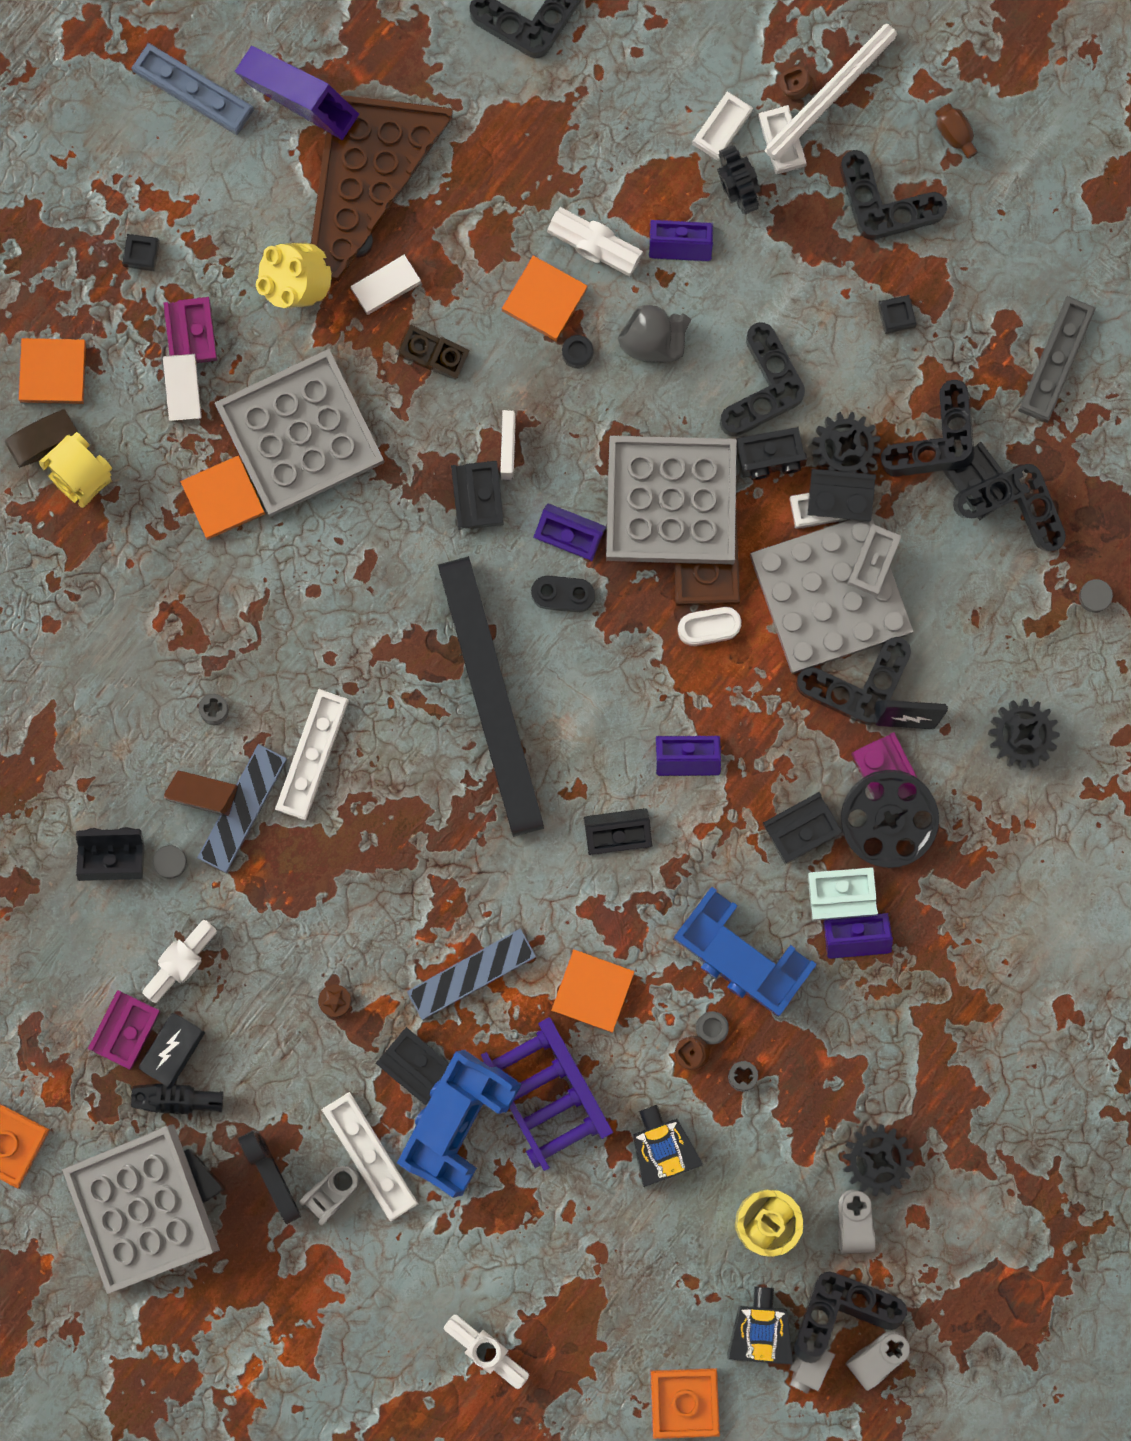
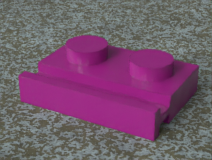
M210 298L186 299L174 303L163 302L169 355L195 354L196 364L218 361Z
M894 732L851 754L863 777L881 770H899L917 778ZM872 782L867 785L874 799L882 796L884 788L880 783ZM903 783L898 789V796L903 800L916 793V787L912 783Z
M117 990L88 1049L132 1070L161 1011Z

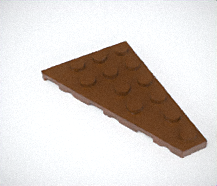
M341 95L359 115L343 140L326 131L311 244L321 249L327 257L323 259L326 266H330L332 273L331 281H339L361 247L364 246L368 237L376 229L451 121L453 108Z

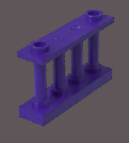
M550 1017L538 1023L541 1030L536 1032V1037L491 1061L487 1052L481 1054L483 1063L489 1067H498L503 1070L541 1048L546 1050L551 1047L557 1058L552 1061L553 1065L520 1082L522 1085L513 1101L558 1076L561 1079L567 1076L572 1086L571 1089L567 1090L568 1094L531 1115L522 1118L514 1102L509 1107L531 1149L526 1151L534 1168L541 1166L543 1171L549 1169L545 1159L590 1134L593 1137L598 1134L603 1139L613 1133ZM574 1105L576 1108L581 1105L584 1107L588 1117L583 1119L584 1123L541 1147L537 1146L529 1130Z

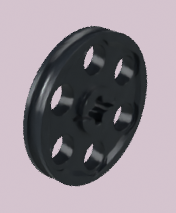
M881 770L863 777L850 789L842 805L841 826L850 848L861 859L875 866L895 868L916 861L931 847L938 832L939 812L930 790L918 778L899 770ZM872 782H878L884 788L882 796L878 799H870L865 794L867 785ZM903 783H912L916 787V793L913 798L903 800L898 796V789ZM859 809L866 813L867 819L862 826L855 827L849 823L848 817L852 811ZM890 811L892 815L898 813L899 816L895 818L896 824L894 826H890L888 823H881L885 819V812ZM919 811H927L931 814V822L924 828H919L913 823L914 815ZM875 837L882 842V848L877 854L871 855L864 851V843L867 839ZM903 838H909L914 842V849L908 855H901L896 850L898 841Z

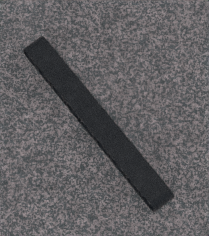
M469 556L438 564L512 836L516 837L544 829Z

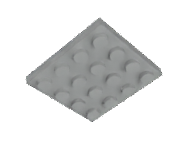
M330 349L215 402V406L269 517L384 463V459Z
M609 436L606 561L734 564L737 439Z
M873 518L871 521L851 519L750 553L752 564L792 674L884 644L890 638H902L913 633L890 566L878 596L847 585L869 529L874 524Z
M174 1124L62 1169L107 1294L220 1250Z

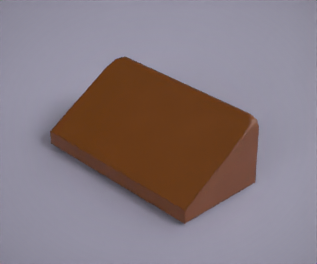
M178 770L165 791L163 798L173 803L229 817L238 785Z

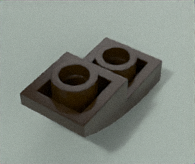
M409 325L396 355L456 380L470 350L444 337L437 338L413 325Z
M63 409L17 431L5 439V444L17 465L21 468L40 461L67 435L73 436L78 431L66 410Z

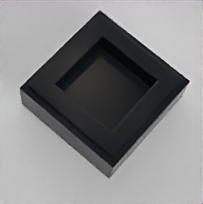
M127 234L122 262L123 267L155 271L160 243L159 238Z
M910 295L878 302L885 334L916 327L917 323Z

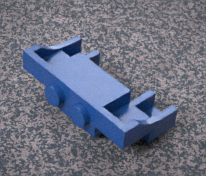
M711 887L673 939L703 962L701 969L715 979L720 975L729 982L727 988L742 999L745 995L753 998L779 1017L817 964L798 953L792 945L787 948L778 962L774 964L723 926L738 905L734 902H729L717 893L715 888Z
M466 1050L456 1051L441 1080L431 1089V1099L427 1107L418 1114L415 1120L416 1127L397 1164L408 1172L431 1182L452 1198L462 1196L477 1168L459 1156L457 1152L482 1105L485 1104L497 1114L507 1112L522 1084L498 1067H489Z

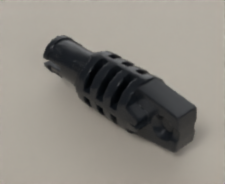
M161 1083L135 1085L131 1094V1107L156 1113L187 1115L192 1113L193 1110L222 1112L224 1091H196L191 1085L178 1084L173 1085L172 1088Z

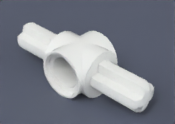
M203 920L184 942L175 940L164 951L158 960V965L161 969L143 989V994L154 1003L159 1002L176 981L184 983L191 977L202 962V958L198 954L217 933L215 927Z
M455 1314L445 1324L444 1330L467 1349L465 1354L489 1374L495 1371L516 1389L521 1388L527 1381L529 1373L506 1355L509 1350L487 1332L482 1330L479 1333ZM484 1342L491 1343L496 1349V1356L490 1361H483L477 1355L478 1346Z

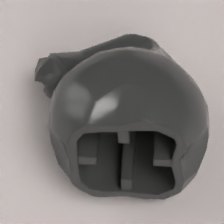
M654 305L639 306L618 337L619 345L626 354L640 361H677L684 355L685 332L692 319L683 313L681 315L672 314L668 317L665 310Z

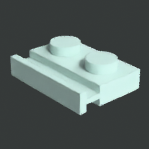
M873 868L808 873L812 921L878 915Z

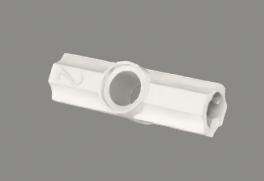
M562 207L556 211L547 229V233L575 247V250L584 258L595 263L601 261L629 277L636 269L643 255L642 250L616 237L614 232L607 226L596 221L588 222Z

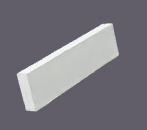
M318 689L276 805V811L307 821L349 699Z
M348 1092L323 1108V1113L389 1221H393L418 1205L417 1200L351 1093Z

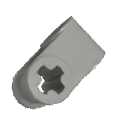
M352 1166L336 1167L321 1182H318L299 1201V1204L301 1206L306 1205L319 1219L318 1223L323 1226L357 1190L360 1184L359 1173ZM341 1171L348 1172L352 1177L353 1182L348 1190H342L336 1184V1176ZM316 1199L325 1207V1209L316 1201Z
M847 1190L841 1194L838 1200V1240L840 1253L875 1252V1232L872 1223L871 1201L861 1191ZM854 1196L856 1200L862 1202V1207L856 1209V1214H854L853 1210L847 1208V1203L853 1202Z
M887 1331L870 1345L853 1355L846 1362V1365L865 1390L868 1391L878 1385L892 1370L907 1359L910 1346L907 1339L899 1332ZM890 1340L895 1343L901 1341L898 1345L900 1352L896 1355L893 1352L886 1354L889 1349L887 1343Z

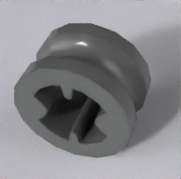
M208 694L200 701L199 713L206 723L218 725L228 717V705L222 696ZM215 701L218 707L222 706L223 708L222 711H217L215 717H210L209 711L205 713V708L211 707V702Z
M737 1062L729 1070V1083L737 1091H748L757 1083L758 1071L750 1062ZM738 1068L741 1071L750 1070L752 1075L748 1078L752 1079L751 1083L747 1085L743 1081L738 1084L734 1079L738 1076V1074H734L735 1070Z

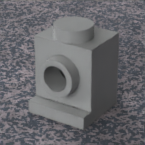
M808 1341L806 1343L808 1345L807 1350L813 1352L815 1349L814 1344ZM825 1350L821 1359L814 1363L804 1362L795 1355L789 1369L794 1372L790 1385L805 1393H808L810 1388L819 1391L835 1354Z

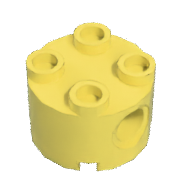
M289 243L267 247L259 264V274L256 281L258 293L264 295L274 306L281 308L314 305L326 297L331 285L330 266H326L323 259L327 257L316 245L309 243Z
M76 432L73 436L67 435L39 461V464L43 471L49 467L52 471L48 475L51 481L71 501L75 503L79 500L78 504L83 508L99 491L112 481L110 477L112 467L102 456L98 455L95 458L87 449L89 447L88 442Z
M761 1190L752 1193L742 1201L736 1213L735 1229L739 1239L747 1249L758 1255L774 1257L787 1253L797 1245L803 1233V1218L800 1207L792 1197L781 1191Z

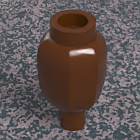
M950 103L937 110L935 113L938 118L937 128L946 142L953 148L961 149L967 159L975 156L978 151L972 143L974 132L960 109L953 108Z

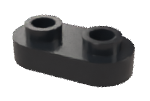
M542 576L533 583L531 597L533 602L542 609L584 612L593 605L595 591L593 586L584 579ZM545 586L551 587L553 594L544 596L541 593L542 588ZM581 589L584 591L585 596L582 599H576L573 596V592Z

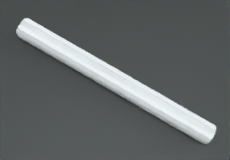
M884 24L767 145L765 149L766 154L771 159L778 160L889 46L897 36L896 30L889 24Z

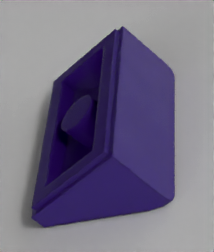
M650 221V258L711 261L713 223Z
M547 504L543 509L533 538L592 561L606 526L552 504Z
M656 736V774L658 776L720 775V736Z
M888 913L878 914L877 916L824 920L827 957L830 959L892 952L893 938Z

